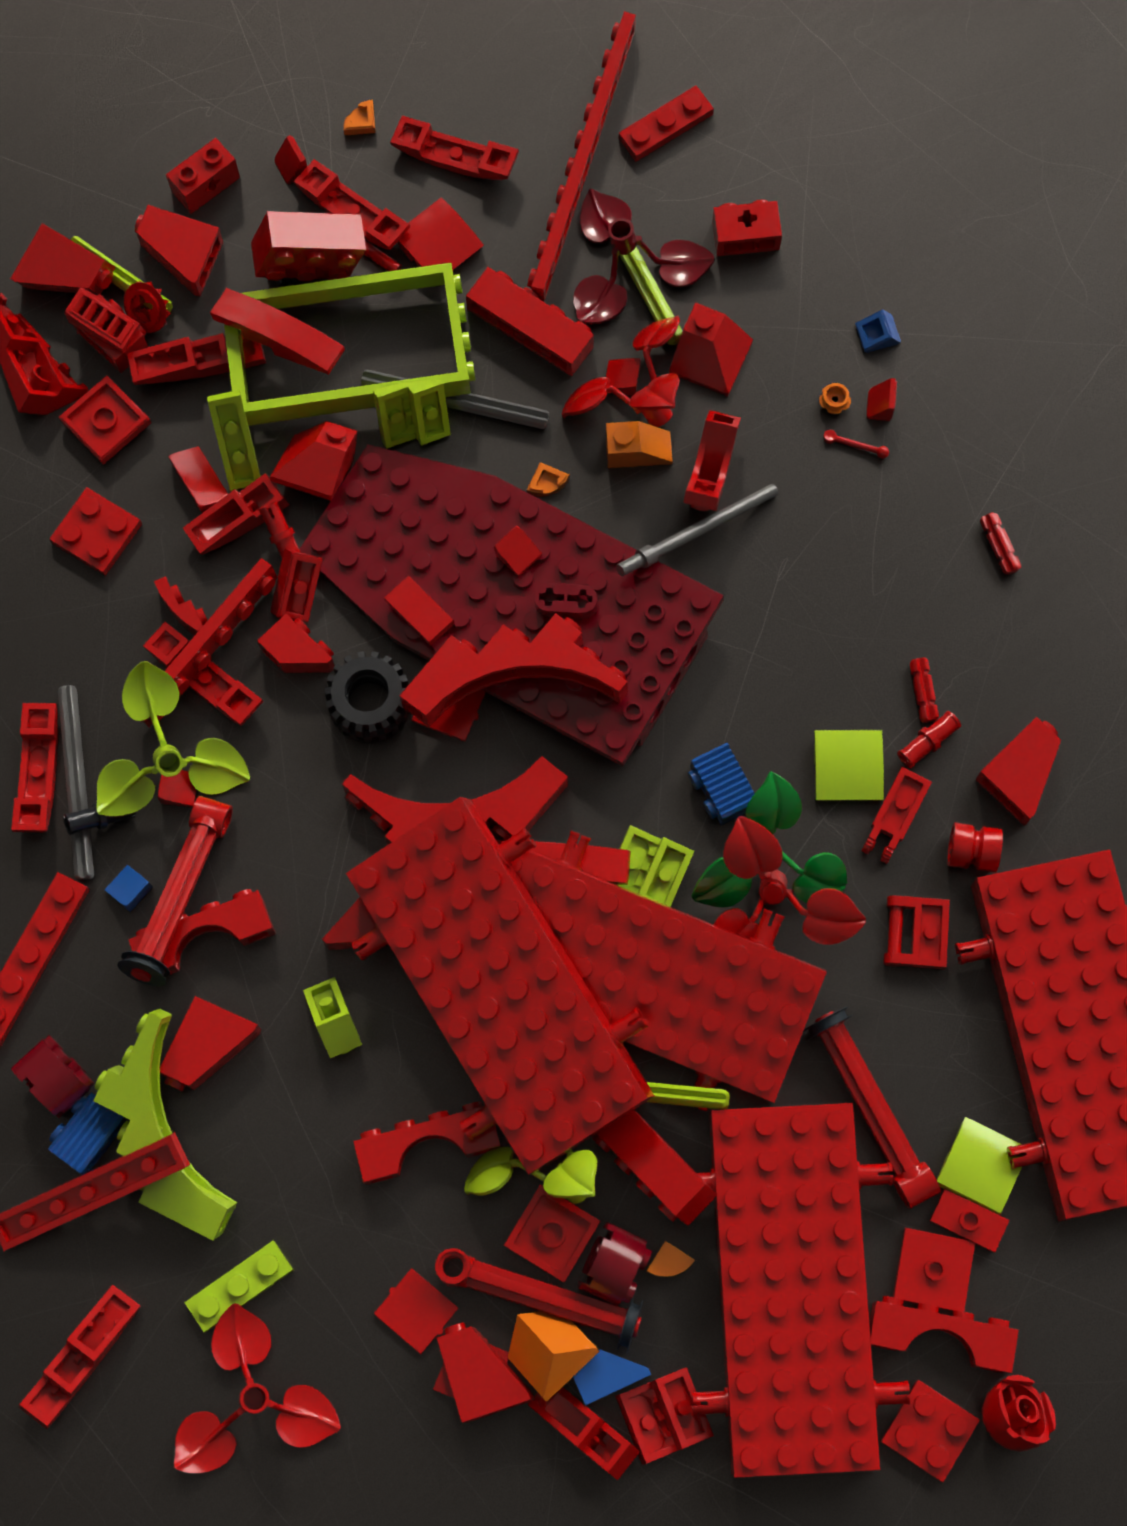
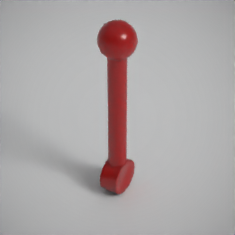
M830 429L824 433L823 439L828 444L834 442L876 453L882 459L889 455V449L886 446L875 447L838 436L834 430Z

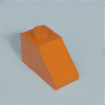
M640 421L606 423L608 468L673 464L670 431Z

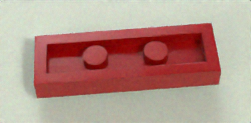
M697 85L620 131L618 139L637 162L712 116L714 108Z

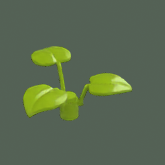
M142 661L137 664L127 676L122 690V703L126 713L135 721H143L151 717L160 746L153 753L154 766L145 767L139 771L138 766L133 761L126 759L115 760L107 764L101 770L97 780L96 810L100 815L122 816L142 809L151 801L155 793L154 783L145 775L148 773L157 774L159 772L163 776L172 777L180 773L182 768L186 767L188 763H192L188 771L192 785L195 789L205 794H220L250 780L249 771L242 756L232 745L222 739L208 738L200 741L195 749V757L188 756L184 759L176 747L167 744L157 715L165 716L175 709L179 701V689L174 679L167 672L148 661Z
M503 1146L492 1149L481 1156L467 1176L464 1187L465 1194L483 1196L494 1193L509 1181L513 1174V1167H520L525 1170L519 1159H513L514 1151L512 1148ZM570 1150L566 1153L567 1157L563 1163H559L548 1175L540 1171L532 1173L533 1176L544 1181V1190L552 1197L566 1198L570 1203L577 1204L584 1201L587 1197L595 1196L597 1158L590 1150H579L576 1152Z

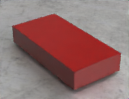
M409 576L384 597L385 602L430 646L455 624L454 620Z

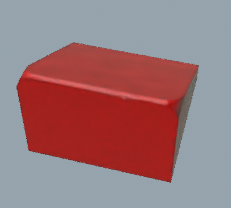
M291 135L287 136L274 160L285 182L291 184L307 167V163L294 137H291Z
M641 359L609 360L606 377L610 381L609 385H613L625 395L633 396L637 390Z
M890 378L869 389L867 419L890 421L892 419L896 404V378Z
M518 525L494 546L495 555L518 577L543 555Z
M181 770L180 773L172 777H166L161 774L158 790V800L160 803L193 807L196 801L197 789L192 785L188 771Z

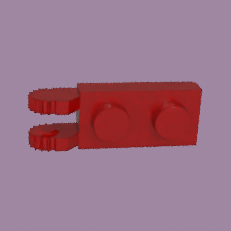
M901 767L871 825L873 829L861 851L869 854L876 844L879 832L892 838L889 845L885 847L880 860L887 864L898 842H902L932 781Z

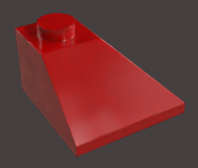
M695 302L683 328L669 373H676L682 379L729 396L753 343V339L726 314Z
M325 421L295 434L273 470L270 481L332 501L355 459L357 431Z

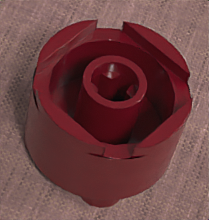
M48 1035L11 1067V1070L21 1082L25 1080L26 1085L30 1089L29 1091L53 1115L60 1119L91 1090L95 1083L85 1073L86 1071L74 1058H69L59 1043L52 1036Z
M606 1222L603 1228L608 1230V1233L604 1238L599 1235L597 1236L582 1269V1273L587 1275L585 1283L578 1281L577 1288L618 1306L621 1301L629 1303L637 1287V1283L632 1281L638 1269H645L652 1250L646 1248L647 1241Z

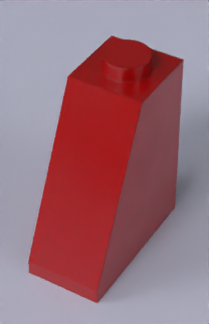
M147 205L144 215L140 214L135 224V232L141 247L191 293L201 297L223 245L219 227Z
M42 223L10 279L27 289L77 293L82 287L98 295L111 284L116 267Z
M1036 717L980 771L976 778L1024 826L1036 813L1061 742L1057 730L1049 722H1042Z
M195 996L160 1066V1074L166 1077L164 1084L183 1092L185 1087L192 1090L197 1089L257 1038L262 1029L252 1021Z
M465 1322L445 1328L446 1335L437 1337L462 1423H468L535 1400L531 1390L475 1327L470 1326L466 1328Z

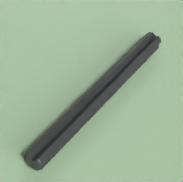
M367 369L362 374L361 386L406 380L408 378ZM473 393L445 397L447 407L539 429H546L549 422V412L539 408Z
M73 685L58 688L69 814L88 809L77 689ZM90 829L71 835L74 876L77 880H89L94 877Z

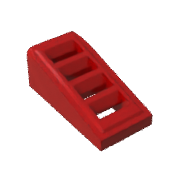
M82 287L65 310V316L70 324L122 352L125 351L140 328V323ZM96 312H101L95 322L92 323L91 320ZM109 317H111L113 320L111 321L107 329L103 330V326L105 325ZM122 323L125 327L116 338L113 335Z

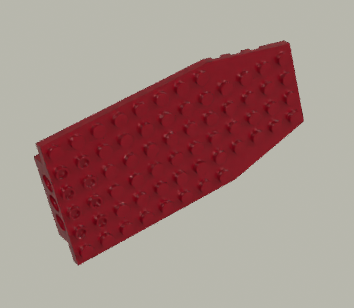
M369 444L300 547L302 553L323 558L320 573L329 582H332L348 600L359 607L374 624L376 623L393 642L428 661L451 635L459 641L462 639L467 640L479 653L503 624L511 630L516 628L522 631L529 638V643H531L552 618L543 616L536 609L534 594L539 586L545 583L582 584L593 588L598 598L596 613L585 619H570L575 621L581 628L583 646L581 648H590L599 656L601 663L608 668L610 666L618 668L626 676L628 694L621 703L616 702L598 690L572 681L553 678H519L496 683L481 690L622 767L635 746L643 745L707 639V627L724 601V595L659 561L645 569L640 567L623 577L620 576L616 570V565L634 556L636 549L497 476ZM516 525L526 533L543 554L520 577L509 569L495 555L494 546ZM407 576L411 577L455 622L431 646L385 602L384 597ZM548 594L547 599L541 600L545 601V606H551L552 601L556 599L554 594ZM583 595L580 601L574 602H578L579 608H585V604L589 601L587 596Z

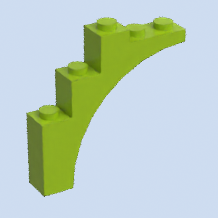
M162 1009L144 1014L136 1028V1033L139 1034L134 1046H129L121 1061V1064L125 1066L117 1065L107 1071L104 1070L95 1084V1089L98 1092L94 1102L130 1120L125 1121L117 1136L120 1144L116 1152L123 1156L172 1134L161 1098L159 1068L163 1040L172 1014ZM191 1163L180 1171L140 1188L143 1193L139 1203L212 1241L223 1234L237 1204L236 1201L214 1188L194 1169Z

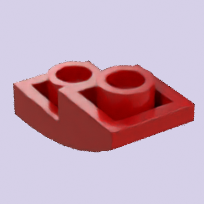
M166 576L154 581L171 614L187 631L195 636L208 621L202 607L195 609L191 600L185 602L177 584L170 586Z

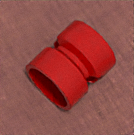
M954 822L949 838L947 865L967 869L970 864H974L977 870L996 873L1002 852L1003 830L983 826L979 831H976L973 825Z

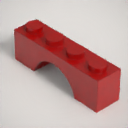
M251 889L242 890L232 896L233 900L222 904L219 901L208 903L200 908L201 912L191 916L183 914L162 961L168 967L170 975L180 971L181 956L186 946L203 933L213 931L224 932L235 937L243 946L275 935L273 924L259 890L254 892ZM147 927L138 930L135 933L136 937L128 939L132 951H137Z
M482 1101L462 1106L463 1112L449 1115L448 1110L430 1114L428 1115L429 1121L415 1124L414 1119L394 1124L395 1130L381 1133L380 1129H373L360 1133L361 1139L353 1142L364 1184L370 1185L399 1177L403 1161L408 1152L414 1146L426 1140L442 1139L449 1141L459 1147L467 1158L500 1148L495 1125L477 1136L473 1141L468 1139L465 1132L475 1127L476 1124L464 1130L460 1126L461 1120L466 1119L484 1107Z
M883 1296L882 1302H873L869 1321L871 1346L904 1352L912 1340L919 1334L929 1330H938L954 1336L964 1346L971 1367L1004 1374L1012 1373L1019 1330L1009 1328L1010 1321L989 1317L988 1323L974 1321L975 1314L953 1310L952 1316L939 1313L938 1306L918 1303L917 1309L903 1306V1299Z

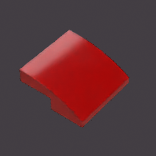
M442 197L409 222V230L397 242L411 262L414 260L419 267L452 263L453 270L484 246L473 230Z
M687 1367L615 1396L633 1443L640 1451L638 1456L642 1465L714 1436L706 1414L693 1416L692 1405L702 1404L701 1402L692 1401V1391L696 1392Z

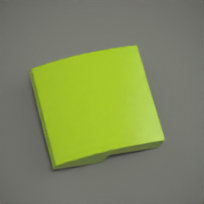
M441 380L409 381L373 390L381 441L386 449L413 439H417L421 445L451 435L444 385Z
M814 730L815 799L884 800L882 730Z
M630 825L619 848L631 851L628 885L618 886L671 907L694 851L665 837L660 839Z
M965 1117L951 1150L944 1160L937 1177V1182L941 1188L947 1189L1000 1215L1022 1168L1012 1169L1010 1160L1023 1157V1155L1008 1157L1007 1147L1022 1144Z

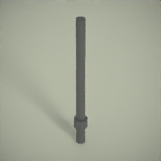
M770 484L653 546L646 545L636 550L634 556L616 565L618 574L623 577L640 567L645 569L657 563L659 557L777 496V487L774 484Z

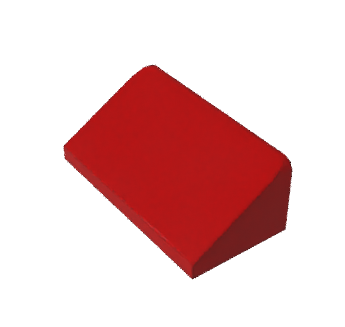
M199 446L168 456L173 468L201 513L228 495Z
M284 550L271 606L272 614L281 618L287 614L292 620L299 618L303 622L309 621L323 558L294 550Z

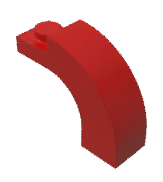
M709 410L692 476L685 492L683 501L685 504H689L692 508L700 511H717L741 421L740 417Z

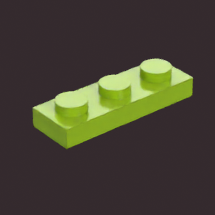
M240 390L208 396V406L229 489L231 491L245 488L261 475Z
M273 1240L184 1303L203 1332L206 1333L216 1326L222 1314L232 1304L237 1303L243 1307L293 1272L294 1269Z

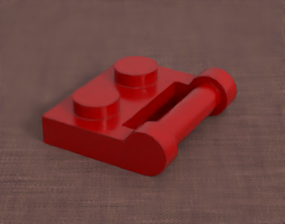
M897 895L887 896L886 907L890 909L887 953H884L883 964L892 967L907 966L945 970L947 967L950 900ZM904 909L913 910L911 954L901 953Z

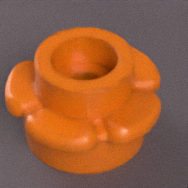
M832 383L823 388V394L819 397V403L822 408L827 409L828 413L840 414L842 410H847L850 407L851 398L849 397V391L843 384ZM837 397L838 401L834 402L832 398Z

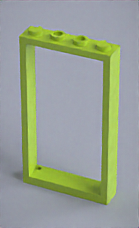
M452 263L242 293L276 309L445 285L458 372L249 402L241 330L224 324L232 391L240 390L248 426L374 408L373 390L409 381L441 380L444 385L445 397L470 394L469 381L476 380L473 361L466 362L465 352L471 351L469 333H462L461 323L467 322L464 303H457L456 294L462 293L460 274L453 275Z

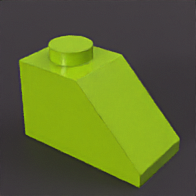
M335 977L303 990L316 1028L330 1058L346 1054L362 1045Z

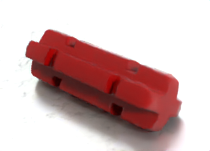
M992 512L983 516L980 519V524L983 530L988 532L986 535L996 558L1001 560L999 565L1003 573L1010 575L1021 569V563L1018 556L1013 555L1015 550L1005 528L1002 529L1000 527L1002 522L998 514Z
M925 657L911 660L910 670L911 675L915 676L913 685L917 705L920 706V710H918L920 720L923 723L934 722L939 718L937 705L934 704L936 697L932 676L928 674L930 670L929 661Z

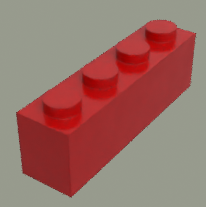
M487 267L466 295L467 310L571 377L594 348V334L586 324L580 321H572L566 317L563 310L554 304L547 305L539 299V296L533 290L527 287L521 288L513 283L511 277L503 271L496 272Z
M635 1110L598 1132L592 1138L606 1153L611 1149L618 1157L614 1162L628 1176L632 1172L638 1176L639 1180L635 1184L650 1199L656 1195L662 1203L658 1208L672 1222L679 1218L689 1226L718 1195Z

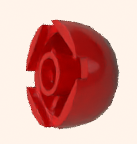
M1019 1374L1006 1377L987 1393L982 1407V1417L987 1432L996 1443L1005 1449L1023 1452L1035 1449L1050 1439V1433L1055 1431L1056 1418L1054 1408L1045 1392L1039 1394L1031 1386L1035 1382Z

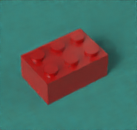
M267 211L251 241L255 276L272 281L283 278H298L300 281L350 277L366 251L361 215Z

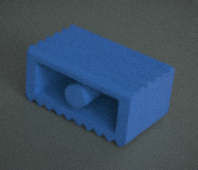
M725 743L692 759L690 763L691 771L687 772L688 777L695 790L701 788L707 800L703 801L709 817L711 819L717 817L719 823L724 825L745 814L747 805L755 793L729 744Z
M93 1092L88 1097L84 1095L72 1107L73 1117L66 1126L63 1123L60 1124L49 1138L52 1144L48 1150L82 1175L94 1168L95 1164L98 1163L99 1159L107 1151V1148L111 1146V1143L118 1136L125 1121H129V1119L94 1102L96 1094Z

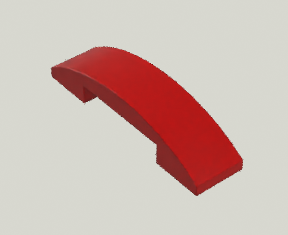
M401 116L390 141L393 147L425 163L454 173L482 179H508L519 154V149L489 141L487 146L433 131L430 123L406 116Z
M315 159L294 180V184L326 213L361 215L364 239L379 247L391 250L410 228L409 223L387 208L383 211L342 184L336 173Z
M164 622L143 647L167 668L190 641L167 622ZM211 660L205 669L197 671L190 680V689L240 726L264 702L243 683L233 679Z
M23 703L20 735L23 741L18 797L14 798L11 830L12 832H47L56 781L58 709L56 703Z

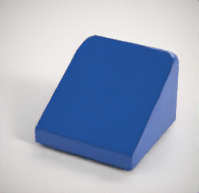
M884 309L855 323L864 352L866 353L901 343L893 316Z
M127 865L106 887L105 891L131 912L153 886Z

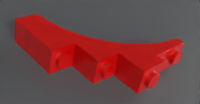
M555 613L531 643H529V638L522 631L516 628L511 630L504 624L479 653L467 640L462 639L459 641L451 635L401 693L400 699L405 710L430 727L448 708L469 694L496 683L519 678H553L572 681L598 690L616 702L621 703L628 694V681H626L627 678L624 673L614 666L608 668L601 663L599 656L588 647L581 648L583 646V638L580 626L568 617L563 619Z
M541 756L524 774L498 790L471 799L488 828L490 825L493 826L491 830L493 834L500 840L506 841L523 828L528 832L568 786V776ZM352 774L342 783L346 793L344 798L354 808L360 810L364 807L372 814L370 820L383 831H386L387 828L391 829L385 835L388 845L450 804L419 803L395 798L371 788Z

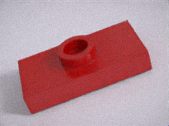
M947 1189L943 1190L930 1219V1222L966 1240H970L993 1253L996 1252L1010 1221Z

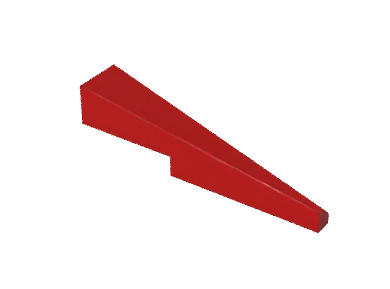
M0 293V364L18 412L47 415L88 392L87 386L84 383L78 385L69 375L70 367L66 363L59 364L49 353L51 346L21 313L15 315L6 306L7 298L3 293Z

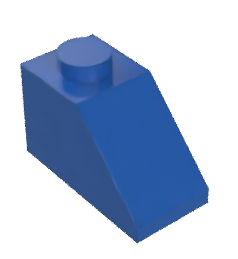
M600 1349V1352L573 1376V1379L586 1406L650 1376L651 1373L649 1368Z

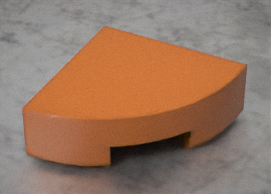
M373 100L361 102L346 117L344 121V135L376 133Z
M540 462L527 488V493L537 497L555 494L568 483L570 474Z
M665 1241L646 1272L658 1277H671L686 1271L695 1260Z

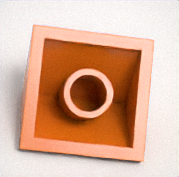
M538 1311L517 1314L508 1359L547 1402L600 1351L572 1321Z

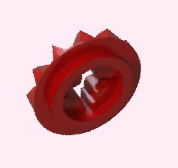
M139 281L129 286L125 292V312L127 316L140 323L146 332H156L167 325L166 318L171 314L166 309L168 300H163L161 296L162 289H155L152 282L143 283ZM144 303H151L153 309H141L140 306L144 305Z

